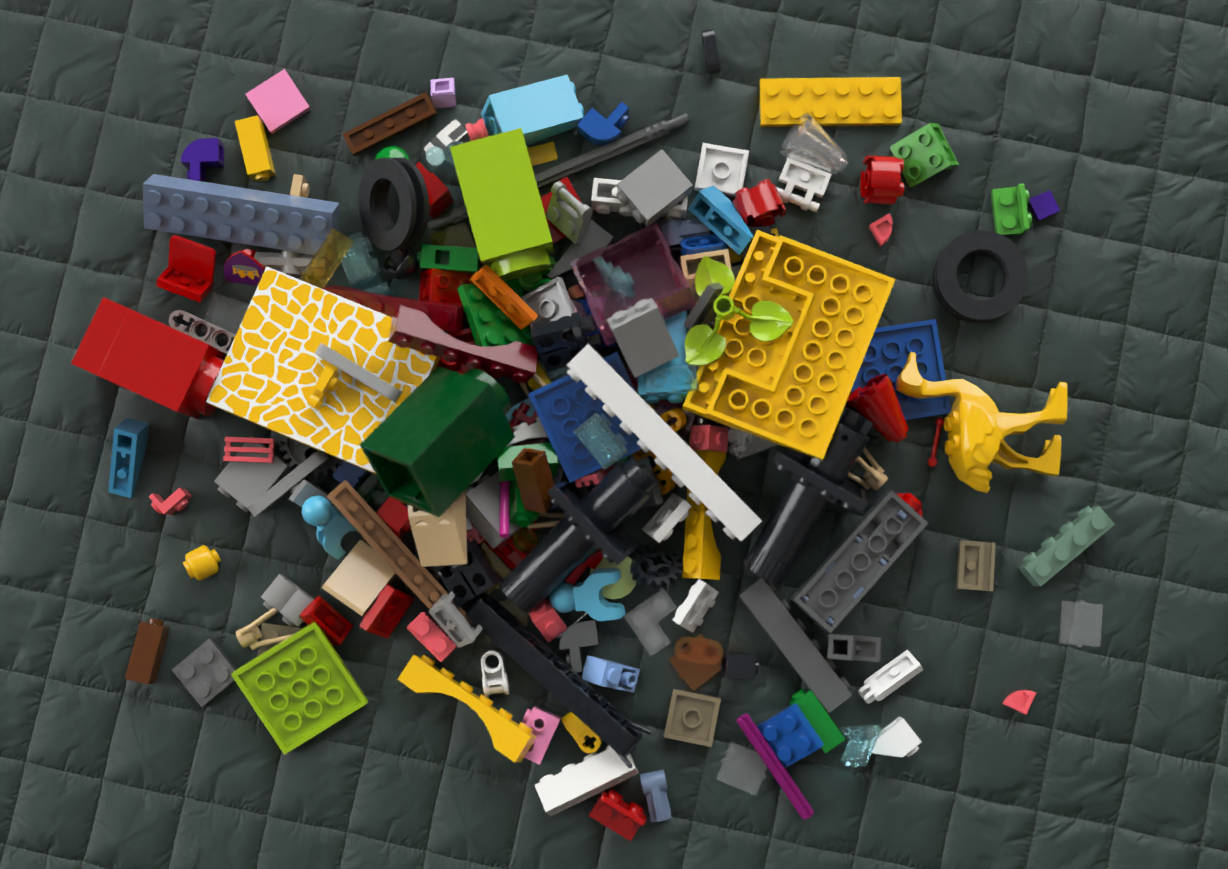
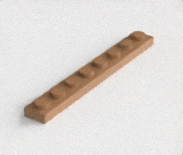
M346 480L326 496L429 610L443 594L447 593L425 567H421L419 560ZM452 599V604L463 615L467 622L471 626H473L474 623L469 620L465 611L460 606L457 607Z

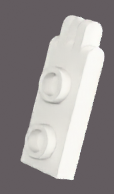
M906 650L868 677L858 693L868 704L875 699L881 701L923 671V668L915 657Z

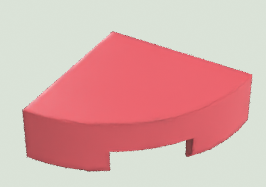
M890 213L868 226L880 247L886 243L892 232L893 221Z
M1029 690L1015 691L1008 695L1002 704L1027 715L1036 692Z

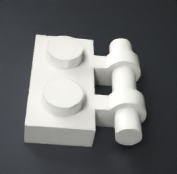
M788 157L778 180L787 184L785 190L776 188L784 203L791 202L801 206L800 209L807 211L808 209L817 212L820 204L812 201L813 195L823 197L832 174ZM793 187L807 192L805 198L791 193Z
M699 579L690 588L689 595L684 603L677 608L673 621L693 633L697 626H701L704 620L702 618L709 607L712 608L716 603L714 600L719 592Z

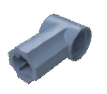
M698 218L682 221V219L674 220L661 225L665 246L681 244L682 240L689 237L710 234V229Z
M664 769L640 774L651 822L672 818L667 797L668 788Z

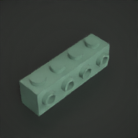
M1086 506L1077 514L1079 516L1073 522L1065 523L1059 529V534L1054 538L1051 536L1041 544V549L1036 553L1031 552L1022 560L1024 563L1018 569L1032 586L1041 587L1115 525L1100 506Z

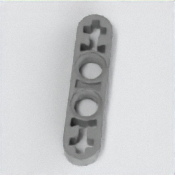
M175 310L169 316L171 328L228 354L236 334L183 310ZM178 317H183L185 321L192 324L190 327L182 324L179 325L176 321ZM201 324H205L208 330L207 334L203 337H199L196 333L197 327ZM221 334H226L228 336V343L220 347L217 343V338Z
M320 343L314 353L395 403L402 393L394 386Z
M318 450L254 501L247 509L254 517H257L291 490L296 483L301 482L322 465L329 457L326 453Z

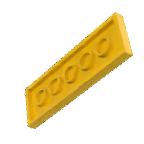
M901 77L760 79L759 81L760 127L900 126L902 123Z

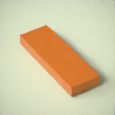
M487 264L470 278L519 329L522 330L538 317Z

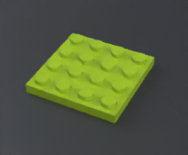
M316 622L309 624L231 673V676L284 755L368 703V699Z

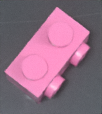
M536 705L532 710L527 709L522 722L533 729L531 734L537 738L524 758L540 765L561 719L560 716Z

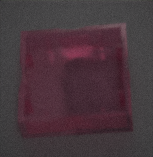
M658 223L635 232L613 245L600 248L570 262L606 346L616 342L607 319L611 318L618 311H625L634 307L641 300L652 298L663 320L690 309L696 304L690 287L678 263L674 261L669 245Z

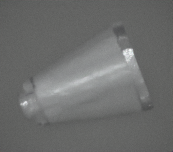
M805 113L799 118L803 122L799 126L794 124L781 146L785 150L780 151V153L785 157L832 174L841 173L848 163V160H846L847 154L811 115Z

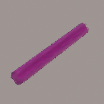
M745 713L739 716L736 720L738 725L801 818L805 820L810 818L814 814V810L749 714Z

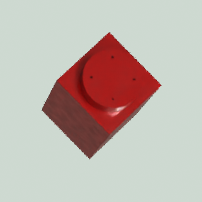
M103 297L71 364L174 411L198 419L200 414L210 416L217 409V407L207 404L206 400L227 354L205 342Z

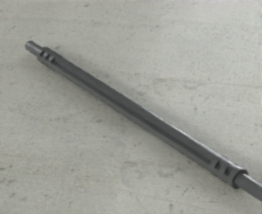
M685 113L667 122L664 120L538 173L534 175L538 189L669 134L670 130L689 123V117ZM466 205L448 211L449 214L429 222L430 231L432 232L453 223L454 225L468 219Z

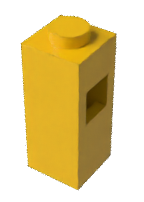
M258 115L235 121L247 175L257 182L269 180L270 176L276 174L263 121Z

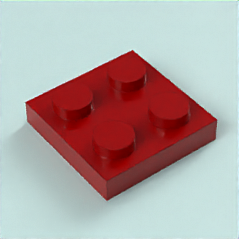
M387 585L379 592L377 601L372 608L365 613L360 627L367 632L388 639L415 598L408 593Z

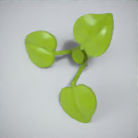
M704 256L699 263L695 276V288L698 295L701 296L707 285L713 283H720L725 288L714 302V310L717 314L714 330L708 325L700 324L688 331L684 343L686 363L702 366L719 359L726 349L725 338L717 334L721 320L733 318L735 314L750 320L749 329L751 334L756 339L764 342L779 338L793 325V319L787 310L772 301L755 303L752 307V316L744 313L739 308H735L730 297L722 296L730 293L735 283L732 270L725 264Z

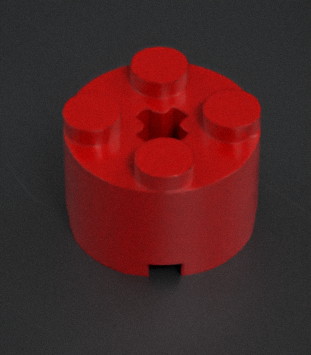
M866 156L862 164L867 165L866 171H861L860 175L861 198H866L863 203L895 204L897 198L902 197L904 193V183L900 182L901 173L904 169L903 159H898L895 156Z
M770 179L759 182L757 186L751 189L745 187L735 193L736 198L732 202L747 227L771 226L776 223L775 217L780 215L782 218L787 212L775 184H772Z

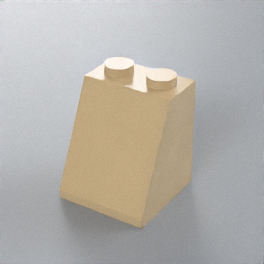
M359 540L325 582L322 589L361 616H364L377 601L379 592L387 585H391L397 574L368 542Z

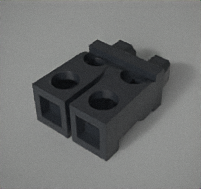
M575 312L571 316H564L556 321L542 324L540 320L531 323V338L538 354H540L546 372L567 367V364L587 344L595 351L604 349L600 334L587 335L597 331L593 315L580 318L579 313Z
M468 537L467 564L433 566L436 572L438 571L448 592L452 591L455 594L453 601L457 607L502 580L499 573L494 572L487 562L483 551L478 547L479 544L476 539L470 542Z

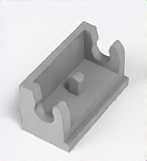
M451 591L448 595L447 593L443 594L428 612L457 647L460 648L474 642L483 628L480 624L475 628L467 622L452 604L451 600L455 597V594Z

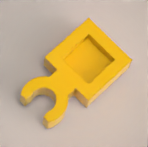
M326 366L306 404L319 410L326 395L328 396L330 392H334L337 388L340 374Z

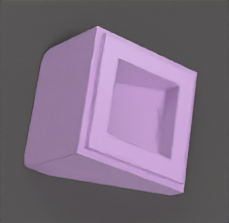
M454 78L431 80V99L434 108L456 106Z

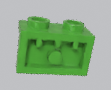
M1018 184L1016 187L992 189L990 193L995 232L1003 236L1024 235L1032 226V216L1027 210L1029 192L1025 190V184Z

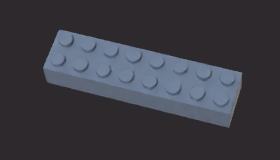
M156 174L150 176L143 183L145 229L331 257L338 247L340 206L338 202Z

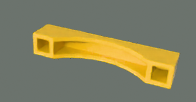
M693 450L718 475L721 466L726 460V452ZM687 487L686 501L691 505V508L688 510L689 514L685 518L682 578L720 580L721 555L714 539L711 518L705 513L708 508L702 502L697 505L688 495L692 491Z
M425 654L422 657L412 656L397 680L416 693H442L466 703L485 723L491 735L494 748L513 762L521 763L537 738L531 734L532 728L523 722L517 724L511 720L512 714L502 708L500 710L494 708L492 700L482 694L480 697L474 694L472 686L464 681L459 683L454 680L453 677L455 675L443 667L441 670L434 666L435 661Z

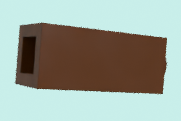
M524 448L512 461L524 508L528 511L546 514L553 506V503L550 501L551 496L547 492L554 486L546 452Z
M149 618V621H141L139 623L125 679L147 685L156 683L170 631V626L163 625V620Z

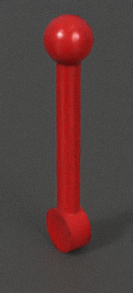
M943 418L935 420L937 427L931 457L927 460V464L930 467H934L937 464L935 457L941 427L944 425Z

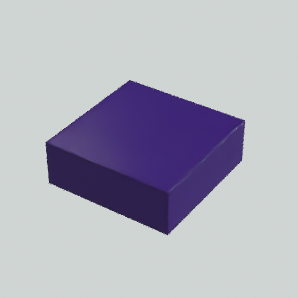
M1050 190L1029 199L1028 205L1037 222L1060 211Z

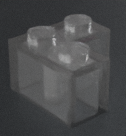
M664 588L624 615V618L650 656H653L671 643L657 623L677 609Z

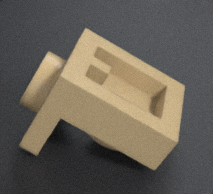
M294 174L290 195L307 198L309 195V184L303 175Z

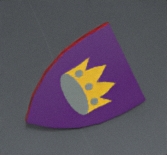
M244 249L232 254L224 265L225 280L227 282L258 286L265 271V268L254 259L255 253L258 251Z

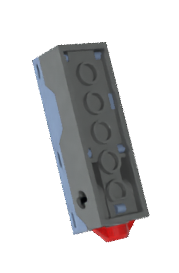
M892 490L885 492L790 600L825 632L831 633L926 527L928 522L922 517L921 502L911 493H894Z

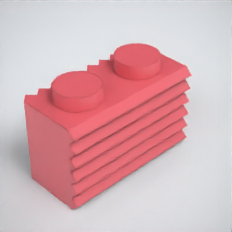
M421 612L407 626V629L440 662H443L457 648V645L436 620L429 615V612Z

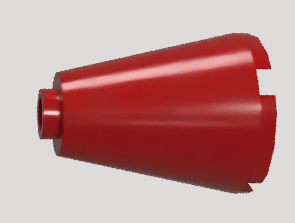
M881 374L867 381L868 385L862 389L860 386L848 396L847 402L858 414L873 423L872 427L888 442L894 441L897 443L907 436L906 432L909 428L890 378L886 374Z

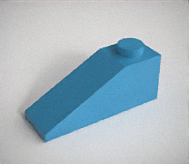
M714 185L699 191L688 208L691 213L739 256L742 255L754 237L731 200Z
M125 418L114 428L109 493L128 498L133 497L147 446L149 423Z

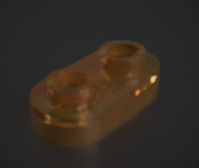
M683 636L676 641L674 646L675 654L683 661L716 664L723 656L722 646L712 639ZM684 644L691 646V650L688 653L682 651ZM707 648H714L715 653L713 656L706 654Z

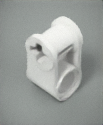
M497 649L488 650L481 659L484 696L489 697L491 694L498 693L508 695L510 694L504 656ZM487 656H497L499 665L497 667H490L486 662Z

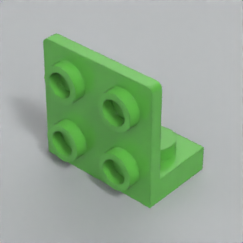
M929 123L890 146L893 155L904 161L902 173L909 187H915L943 170H951L959 165L938 123Z

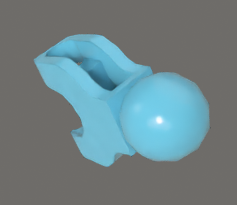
M320 495L311 496L302 505L303 519L308 524L317 526L316 536L319 543L323 545L327 553L340 560L346 553L341 547V539L349 531L357 530L336 507L331 505L327 498Z
M618 568L596 569L589 575L586 581L578 582L574 586L570 583H561L550 594L549 598L552 607L558 612L568 613L574 609L576 611H585L597 621L620 619L626 615L623 604L608 602L602 594L603 586L615 584L621 578V571Z

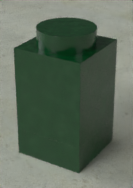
M438 366L360 444V447L389 497L440 517L515 438L505 416L511 407L510 400L500 384L490 375L479 369L469 368L463 374Z

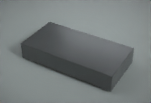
M720 283L707 285L684 322L688 329L702 324L713 307L715 300L725 288Z

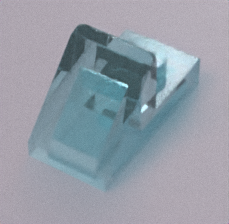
M880 724L841 727V731L849 740L841 758L845 767L867 765L882 729Z

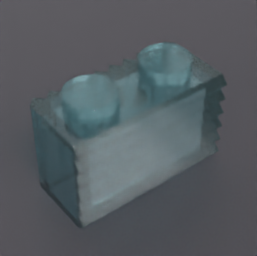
M361 232L334 241L352 288H358L380 279L378 273L382 271L377 258L372 259L370 254L373 246L369 237H364Z
M595 412L576 427L573 432L606 470L628 452L625 448L628 442L619 432L615 435L609 427L612 423L604 413L599 416Z

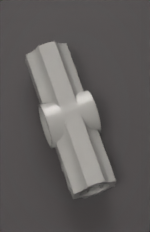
M283 250L281 253L256 252L254 259L265 269L270 267L292 277L327 275L329 271L328 257L287 250Z

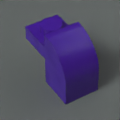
M219 138L198 139L185 148L181 156V163L187 169H190L187 171V179L206 182V168L225 167L224 144Z

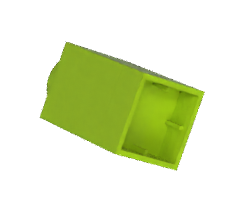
M522 128L451 146L453 161L483 266L487 264L503 281L529 276L549 268L551 264L548 254L555 252Z

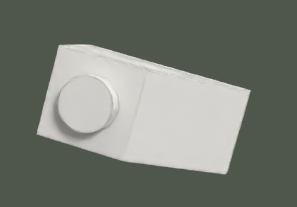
M899 716L861 747L868 753L904 757L906 755L909 757L919 749L918 745L921 743V740L907 722Z

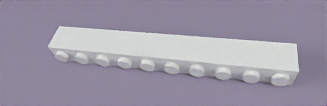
M589 344L567 364L570 368L567 373L576 382L581 379L588 386L584 390L594 400L599 397L605 403L602 408L612 418L617 415L623 421L620 427L629 436L634 433L639 438L636 443L646 453L651 450L657 456L654 461L663 470L668 467L674 473L671 478L681 488L686 485L692 491L688 494L697 505L702 502L708 508L705 513L715 523L720 520L725 525L722 530L732 540L737 537L742 541L762 522Z

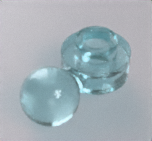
M453 141L447 145L445 150L439 147L429 148L426 152L428 163L437 166L444 160H448L451 165L455 166L450 147L462 144V142Z

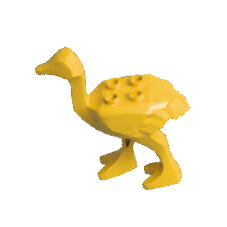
M915 352L909 353L907 362L896 380L897 391L906 396L920 399L943 396L955 397L951 411L944 420V430L948 431V440L945 442V454L948 455L949 463L960 481H963L976 491L988 493L990 489L989 481L992 479L988 466L991 463H997L1005 469H1025L1053 477L1059 475L1061 458L1060 435H1054L1051 440H1045L1042 452L1038 458L1027 457L1015 452L1003 439L1009 435L1023 434L1033 426L1041 423L1064 424L1067 420L1066 382H1060L1056 389H1050L1046 406L1042 411L1026 414L999 413L995 403L986 393L964 379L938 382L923 379L918 371Z

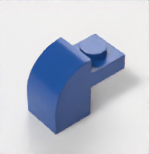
M621 102L607 119L591 108L577 124V131L589 142L598 146H604L621 139V131L618 127L623 128L630 118L628 116L629 107Z

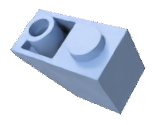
M587 655L581 678L600 686L634 693L640 669Z

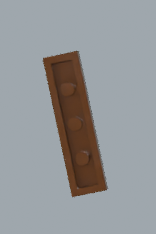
M425 92L342 135L355 157L435 117L437 112Z

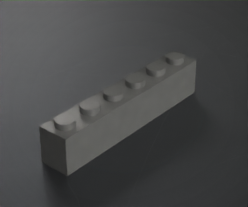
M759 578L738 594V597L806 686L814 693L826 712H832L852 696L849 691L852 688L843 676L839 678L833 671L836 669V666L831 659L823 658L819 652L822 649L813 637L810 639L804 633L807 628L798 617L794 620L789 613L792 609L784 598L781 600L777 598L774 594L777 589L772 582Z

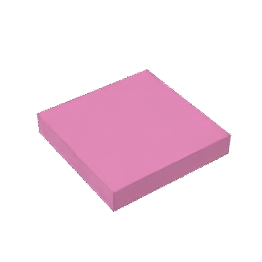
M285 69L246 93L247 98L271 134L311 110Z

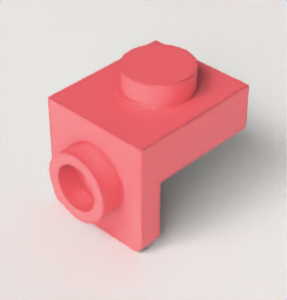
M713 425L692 426L690 448L692 450H707L719 453L727 452L729 428Z
M178 488L165 501L159 494L152 493L149 496L153 501L151 506L159 514L163 513L166 515H172L176 510L177 512L183 510L189 504L187 500L192 497L189 491L184 488Z
M545 599L531 613H528L548 643L568 628L548 599Z

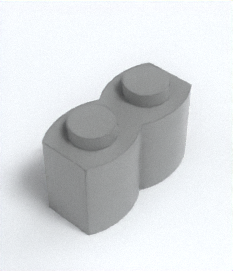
M279 574L261 596L265 600L263 605L269 610L273 608L284 615L282 620L291 627L295 625L301 627L305 623L299 615L314 600L313 597L283 574Z

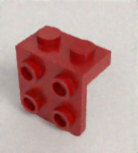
M173 235L169 242L168 267L157 278L156 286L201 302L213 288L216 251L205 245Z

